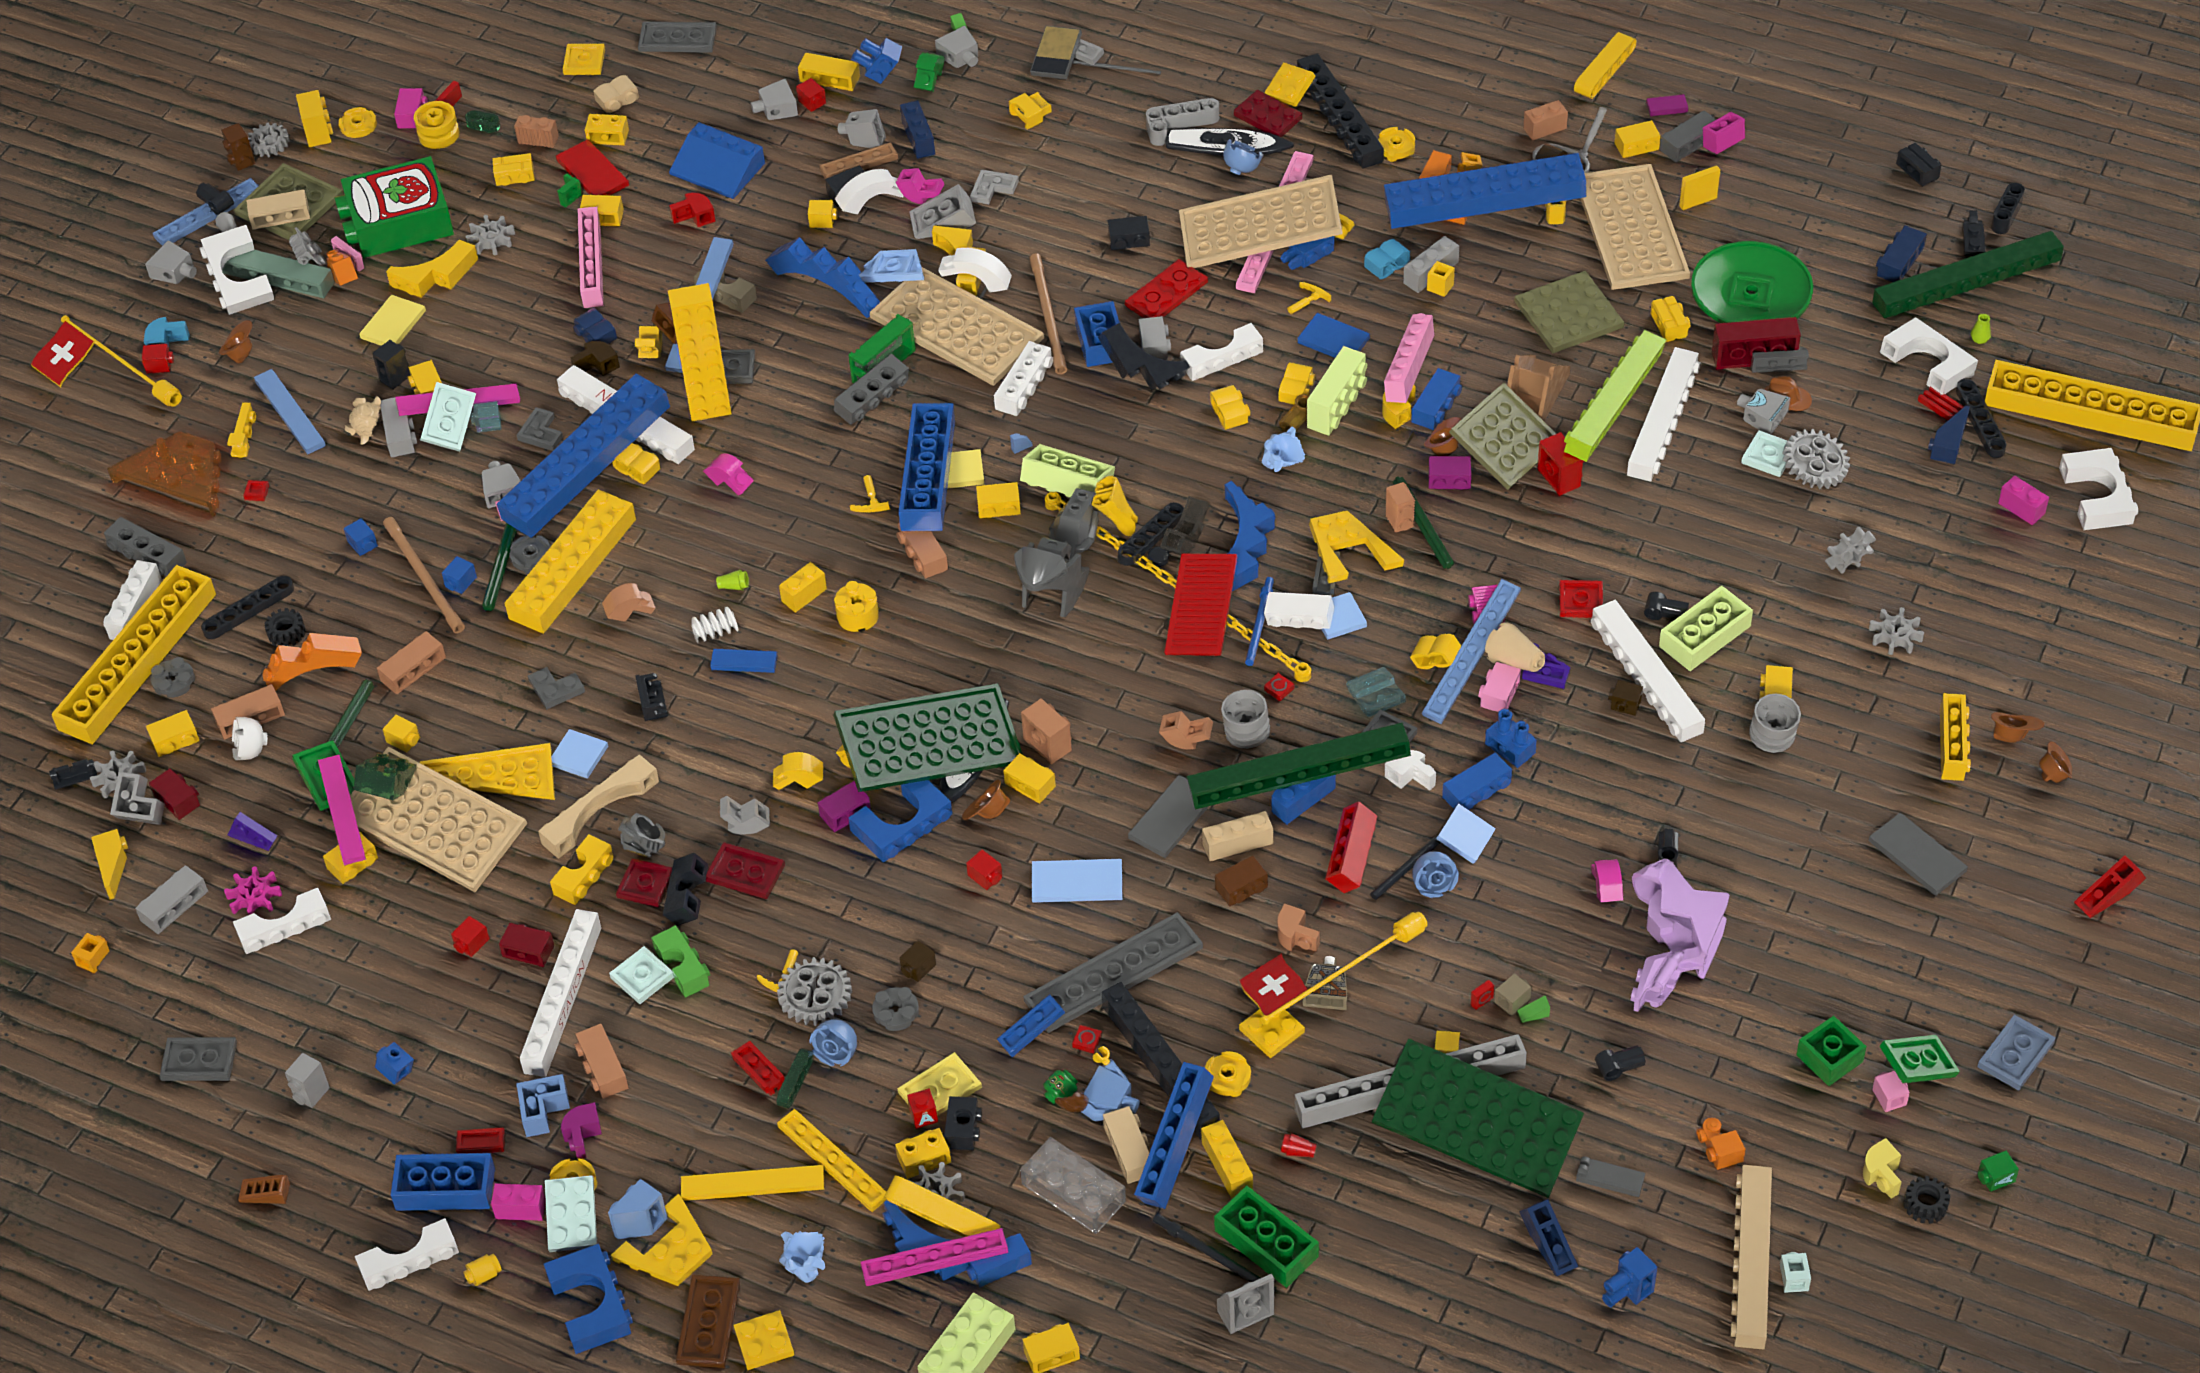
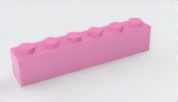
M597 207L578 208L580 292L584 308L604 306L601 227Z
M1422 313L1412 315L1384 380L1386 402H1407L1434 338L1432 315Z

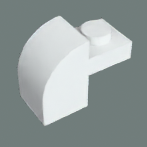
M1410 750L1411 756L1385 763V778L1401 789L1412 779L1428 790H1431L1436 785V772L1430 765L1425 764V754L1419 751Z

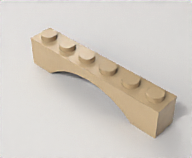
M640 754L634 759L629 760L617 772L612 773L609 778L596 785L588 794L579 798L572 806L562 811L551 822L545 824L538 831L541 844L559 859L576 846L582 827L599 809L621 798L643 795L659 782L657 769Z

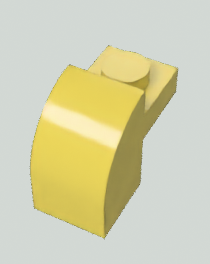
M1886 1138L1868 1150L1863 1167V1178L1868 1186L1876 1182L1878 1188L1892 1199L1899 1194L1901 1186L1900 1179L1893 1173L1899 1167L1901 1154Z

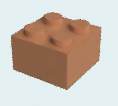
M1039 699L1021 712L1023 739L1051 765L1072 751L1070 722L1066 717L1060 716L1051 704H1047L1043 699Z

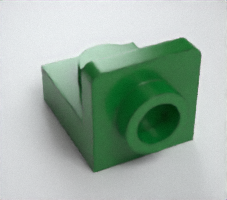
M567 173L563 176L565 185L557 190L560 205L565 208L582 196L580 181Z

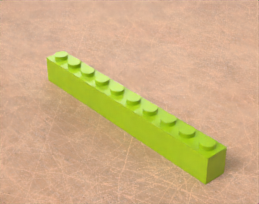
M1646 330L1643 331L1641 336L1635 337L1632 346L1628 347L1625 356H1622L1617 367L1613 368L1610 378H1606L1602 388L1598 389L1595 399H1591L1587 410L1584 409L1580 419L1574 423L1572 432L1568 431L1564 442L1567 443L1564 452L1585 462L1588 461L1660 358L1666 339Z

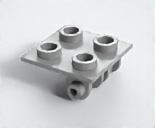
M295 227L297 233L290 237L289 243L297 261L305 265L313 259L319 266L326 267L327 261L320 254L322 250L316 242L312 243L305 231L301 232Z

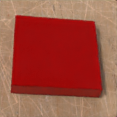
M1560 580V617L1592 618L1593 608L1603 605V581Z

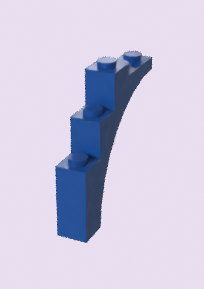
M800 237L777 248L765 260L777 275L799 273L818 279L831 286L853 303L866 318L870 317V311L880 303L878 298L860 278L859 274L861 271L850 257L836 262L825 247L812 252Z
M1230 481L1225 484V499L1233 508L1239 522L1237 538L1228 554H1237L1238 556L1232 591L1258 578L1259 563L1256 558L1267 553V538L1265 534L1275 529L1276 516L1271 508H1267L1263 502L1256 506L1255 502L1244 494L1241 487H1237Z
M888 1200L884 1202L885 1212L882 1215L887 1226L892 1225L894 1229L892 1234L896 1241V1253L950 1241L949 1239L929 1233L914 1224L897 1205ZM1019 1233L1005 1238L1008 1253L934 1270V1273H939L944 1281L967 1270L971 1281L976 1280L980 1288L1031 1265V1252Z

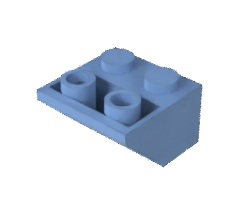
M642 1179L635 1185H631L626 1194L619 1201L613 1203L608 1211L613 1233L617 1239L652 1235L668 1219L662 1194Z

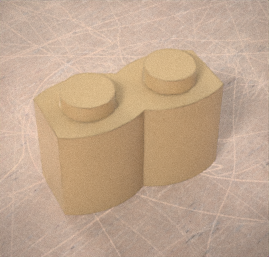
M621 75L610 83L602 84L593 91L596 102L606 113L617 111L623 105L631 104L639 98L637 87L626 75Z

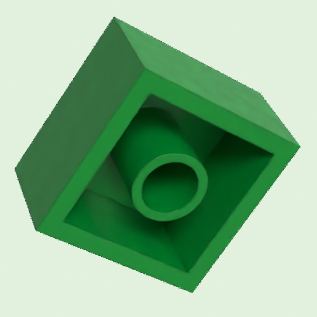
M1833 1015L1799 1039L1796 1056L1830 1086L1864 1061L1867 1046Z

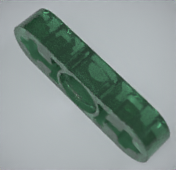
M804 1048L798 1051L778 1092V1106L791 1108L812 1065L813 1051Z

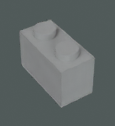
M1163 316L1139 319V335L1142 350L1154 357L1163 360L1168 359L1167 351H1171L1170 339H1166V336H1169L1168 325H1164Z
M304 1053L285 1072L288 1086L293 1093L292 1097L300 1105L306 1104L313 1108L330 1088L321 1062Z

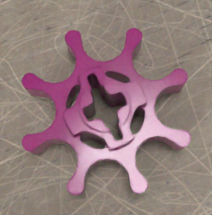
M254 866L252 867V875L248 878H241L237 873L233 875L238 886L234 889L226 888L224 890L228 900L236 899L230 903L233 914H236L241 908H248V915L253 914L258 907H265L269 912L273 911L271 901L268 899L273 896H282L280 886L270 887L271 884L277 881L273 871L261 878L259 877L260 874L257 867Z

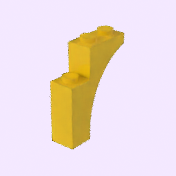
M933 226V245L945 250L951 256L955 255L957 248H974L986 252L984 248L972 247V230ZM967 273L957 274L956 286L977 296L981 279Z
M458 240L447 252L431 261L408 267L391 266L386 273L389 284L393 288H398L410 295L422 298L435 283L452 289L477 262L478 256L475 245Z

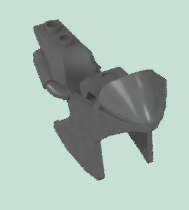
M1076 488L1069 501L1060 510L1051 524L1049 539L1042 537L1037 549L1034 548V543L1030 542L1027 547H1022L1014 554L1017 574L1022 582V607L1026 608L1031 591L1055 589L1063 591L1060 616L1065 618L1073 609L1089 575V568L1081 566V554L1078 553L1088 550L1092 543L1095 542L1099 521L1098 513L1093 511L1094 507L1092 506L1093 497L1096 495L1095 492Z

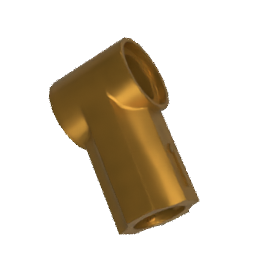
M1302 394L1297 396L1294 406L1279 421V427L1282 428L1283 432H1287L1291 427H1294L1297 431L1304 421H1307V399L1310 397L1309 395Z

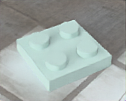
M1759 430L1743 455L1741 463L1781 477L1787 463L1782 461L1784 457L1782 452L1787 440Z
M645 946L609 973L610 978L639 1004L674 978L672 970Z

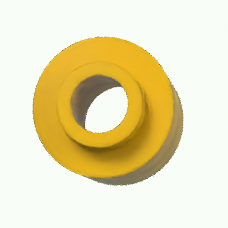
M486 1254L466 1264V1270L463 1273L469 1284L473 1283L475 1286H478L496 1277L497 1273L502 1271L494 1254L489 1256Z

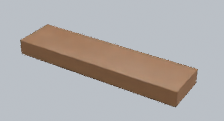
M890 142L819 166L822 175L826 179L859 165L863 170L897 160L898 154Z

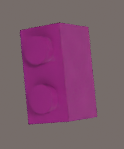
M1429 456V489H1471V456Z
M855 781L844 785L835 793L824 797L818 802L820 817L834 833L848 825V818L863 807L867 806L871 810L869 797L864 791L858 792Z

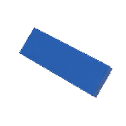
M713 649L710 666L711 670L775 673L778 655L777 651Z
M1049 994L999 1036L997 1040L1013 1057L1060 1018L1065 1011Z

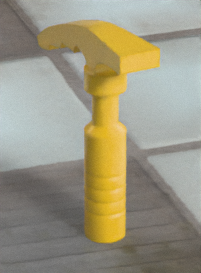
M1300 282L1299 287L1310 290L1312 294L1310 297H1305L1289 306L1287 310L1290 314H1293L1309 305L1311 301L1319 298L1331 302V295L1317 286Z
M870 475L864 476L867 494L871 499L870 505H850V510L855 512L890 510L888 502L878 503V499L875 498L876 492L872 477Z
M790 950L782 971L783 974L788 975V967L793 969L798 951ZM757 975V980L762 985L777 992L779 989L778 984H774V982L768 981L763 976Z

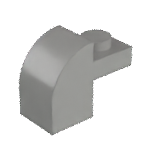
M728 796L720 799V817L728 822V831L740 835L753 834L770 826L769 808L757 799H753L743 805L738 804Z

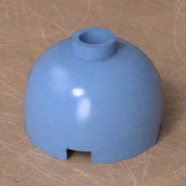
M1229 139L1224 148L1223 157L1225 163L1231 167L1230 171L1240 175L1241 172L1249 173L1255 170L1260 164L1263 154L1261 152L1259 154L1254 153L1255 148L1236 140L1232 144Z
M1434 851L1425 853L1417 859L1413 866L1412 877L1419 892L1424 896L1433 898L1443 896L1442 892H1446L1448 889L1449 891L1454 889L1458 882L1459 873L1455 863L1448 855Z
M837 1019L821 1023L812 1032L809 1039L810 1044L812 1042L814 1047L812 1050L814 1055L821 1062L829 1066H834V1063L841 1064L840 1066L845 1065L853 1057L857 1048V1036L853 1028L848 1023Z

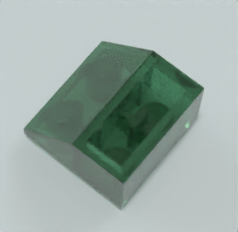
M383 753L376 754V756L356 765L354 790L395 800L404 795L417 764L409 763L407 759L403 758L393 759Z

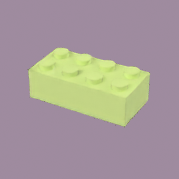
M1343 346L1307 399V428L1328 436L1333 429L1338 428L1341 417L1347 414L1351 402L1356 401L1359 390L1363 389L1366 385L1367 377H1365L1367 363H1365V353Z
M1039 444L1023 458L1020 481L1026 482L1030 486L1046 488L1050 492L1063 493L1071 498L1076 488L1095 492L1097 482L1107 476H1114L1115 466Z
M1720 586L1664 627L1660 633L1659 647L1686 669L1692 671L1751 627L1753 609L1726 588Z
M973 1292L917 1366L918 1373H984L1016 1330L1014 1315Z

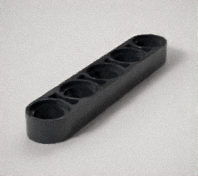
M1961 379L1957 384L1956 394L1962 406H1970L1968 417L1989 456L1993 458L2002 457L2006 451V441L1977 385L1971 379ZM1966 386L1969 387L1971 390L1964 391L1961 389V387ZM1976 401L1979 405L1973 406L1968 402ZM1976 416H1984L1986 420H1978ZM1989 430L1992 431L1994 434L1986 435L1984 431ZM1998 445L2002 449L1994 450L1991 446Z
M1174 502L1166 505L1118 549V562L1124 566H1130L1137 562L1182 521L1184 507ZM1170 511H1177L1179 514H1172ZM1158 522H1166V523H1168V524H1167V525H1161V524H1159ZM1147 532H1152V533H1155L1156 535H1153V536H1152V535H1147L1146 533H1147ZM1135 543H1141V544H1143L1144 546H1136V545H1134V544H1135ZM1123 554H1130V555H1132V556H1131V557H1124V556H1122V555H1123Z
M280 576L206 619L201 625L204 636L207 639H216L286 598L294 591L291 578ZM281 584H289L285 589L278 588ZM265 594L271 595L268 599H261ZM253 605L251 609L243 610L244 606ZM229 615L235 616L233 620H225V618ZM211 626L217 627L214 631H206Z

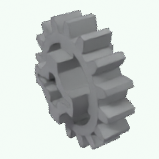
M268 122L266 126L260 124L258 129L253 128V133H248L251 150L254 155L259 153L260 157H263L265 154L270 157L273 153L278 155L277 152H284L283 147H288V142H290L287 129H284L283 125L277 127L276 123L269 125Z

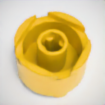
M849 581L846 586L836 593L834 598L838 623L843 629L858 632V629L865 628L867 630L876 624L879 618V610L874 589L856 581Z

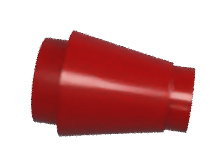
M1293 1133L1290 1135L1284 1134L1280 1152L1286 1153L1285 1156L1313 1158L1317 1144Z

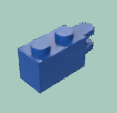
M1334 236L1289 246V249L1281 255L1280 259L1283 263L1289 261L1288 266L1291 270L1300 266L1305 268L1334 251Z

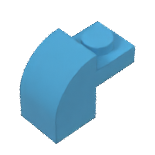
M166 317L152 321L145 330L144 344H167L169 348V342L189 340L190 334L186 322H168Z

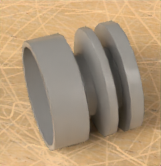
M1253 690L1235 691L1226 697L1221 707L1226 739L1232 745L1246 749L1257 747L1264 743L1270 733L1268 708L1265 698Z
M1777 693L1768 694L1759 699L1755 705L1749 730L1751 741L1756 747L1771 753L1783 752L1790 748L1794 743L1801 717V712L1796 702L1786 695Z

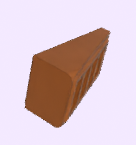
M287 1175L244 1179L238 1201L242 1203L286 1204L290 1186ZM248 1187H252L251 1194H246ZM257 1187H261L259 1193H256Z

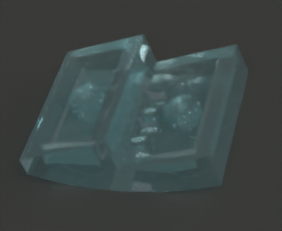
M1385 667L1346 682L1352 697L1367 717L1377 714L1379 710L1384 711L1406 702L1405 694L1395 684L1394 676Z

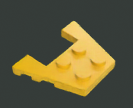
M677 1194L665 1205L667 1216L675 1221L677 1225L644 1255L627 1241L624 1242L611 1254L614 1262L627 1264L631 1269L637 1271L640 1269L650 1273L652 1277L679 1286L713 1255L712 1249L682 1197Z

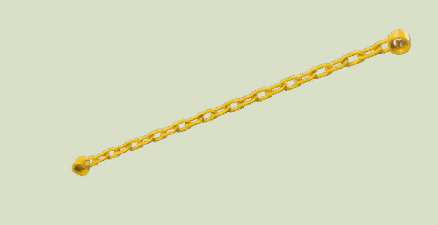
M1049 492L1045 496V507L1048 510L1060 511L1062 509L1061 505H1066V502L1061 500V496L1057 492ZM1097 526L1096 536L1112 544L1116 550L1119 549L1120 544H1124L1123 541H1118L1107 530ZM1099 530L1106 533L1104 534V537L1098 534ZM1142 556L1136 562L1142 568L1154 573L1164 583L1176 588L1173 582L1176 583L1177 580L1167 571L1155 566L1145 556ZM1141 558L1147 561L1146 566L1140 562ZM1162 573L1168 576L1167 580L1161 577ZM1228 614V618L1233 621L1232 625L1228 622L1226 625L1234 628L1250 641L1251 638L1247 635L1248 632L1252 633L1253 630L1244 627L1237 619ZM1260 638L1259 641L1265 645L1260 642L1258 645L1266 653L1274 658H1278L1294 671V678L1297 681L1307 682L1310 680L1311 667L1307 663H1300L1293 658H1289L1278 647ZM1270 647L1276 650L1275 654L1269 651ZM1292 662L1297 664L1295 668L1291 666Z

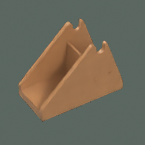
M1533 354L1516 355L1515 363L1510 368L1507 386L1545 422L1570 375V366L1556 365L1536 359V355Z

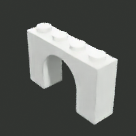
M246 225L201 239L202 247L199 248L203 259L207 258L208 264H206L209 275H214L215 280L212 282L215 291H220L222 297L219 298L222 309L226 308L229 315L274 300L266 275L244 282H235L228 279L222 273L223 267L229 259L254 250L253 241Z
M1916 317L1886 335L1880 353L1894 363L1915 352H1925L1939 358L1942 363L1931 369L1927 386H1931L1942 395L1957 387L1961 379H1969L1974 376L1978 363L1976 358Z
M2112 448L2062 454L2059 469L2065 484L2096 481L2107 486L2112 492L2111 495L2104 498L2080 501L2077 515L2083 530L2133 524L2135 515L2138 514V506L2132 500L2131 489L2126 485L2125 474L2120 470L2119 459L2114 455Z

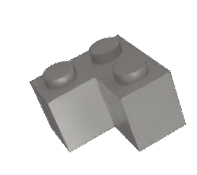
M119 772L110 815L123 820L161 825L165 803L158 799L145 797L147 778L140 774Z

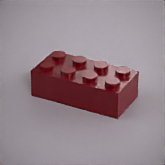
M1789 317L1715 324L1712 356L1716 370L1751 367L1753 353L1799 350L1801 333L1797 318Z

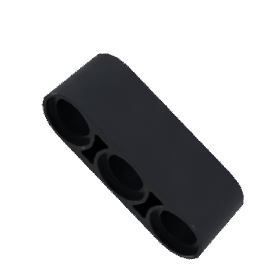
M2011 183L2007 186L1994 211L1991 225L1994 233L2001 235L2009 231L2022 206L2025 191L2022 184Z

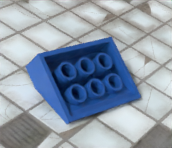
M698 122L688 133L669 174L734 199L765 164L763 147Z

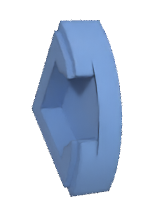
M1020 434L1010 435L1011 450L1014 454L1033 446L1027 436Z

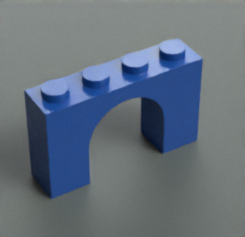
M929 780L901 785L902 795L918 810L916 816L904 824L893 825L885 823L867 806L848 818L850 831L883 863L895 857L905 847L912 845L924 834L931 832L941 822L947 821L952 815L951 801Z
M599 1243L544 1263L554 1295L582 1285L596 1286L605 1293L603 1302L595 1311L565 1322L575 1354L631 1334L629 1324L633 1323L629 1309L624 1310L622 1304L626 1303L621 1290L616 1291L615 1285L618 1284L615 1272L614 1270H608L607 1266L611 1265L607 1251H601Z

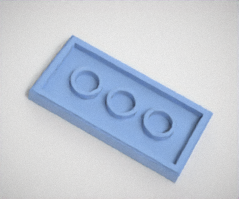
M1122 859L1032 861V902L1122 900Z

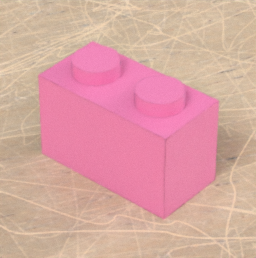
M1496 662L1493 670L1489 669L1487 673L1486 685H1482L1478 697L1481 698V707L1496 712L1508 709L1520 684L1521 669Z

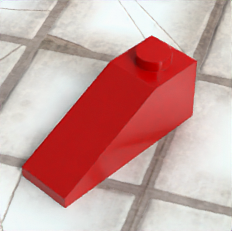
M2124 855L2079 896L2074 903L2089 918H2092L2130 894L2146 877Z

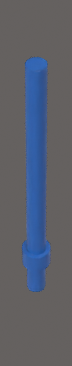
M1267 577L1264 587L1261 588V600L1245 661L1247 666L1254 664L1265 620L1264 611L1268 593L1274 592L1272 589L1274 579L1272 577Z

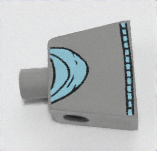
M1758 389L1752 398L1741 394L1737 405L1745 408L1743 418L1745 422L1762 432L1772 435L1789 411L1790 397Z

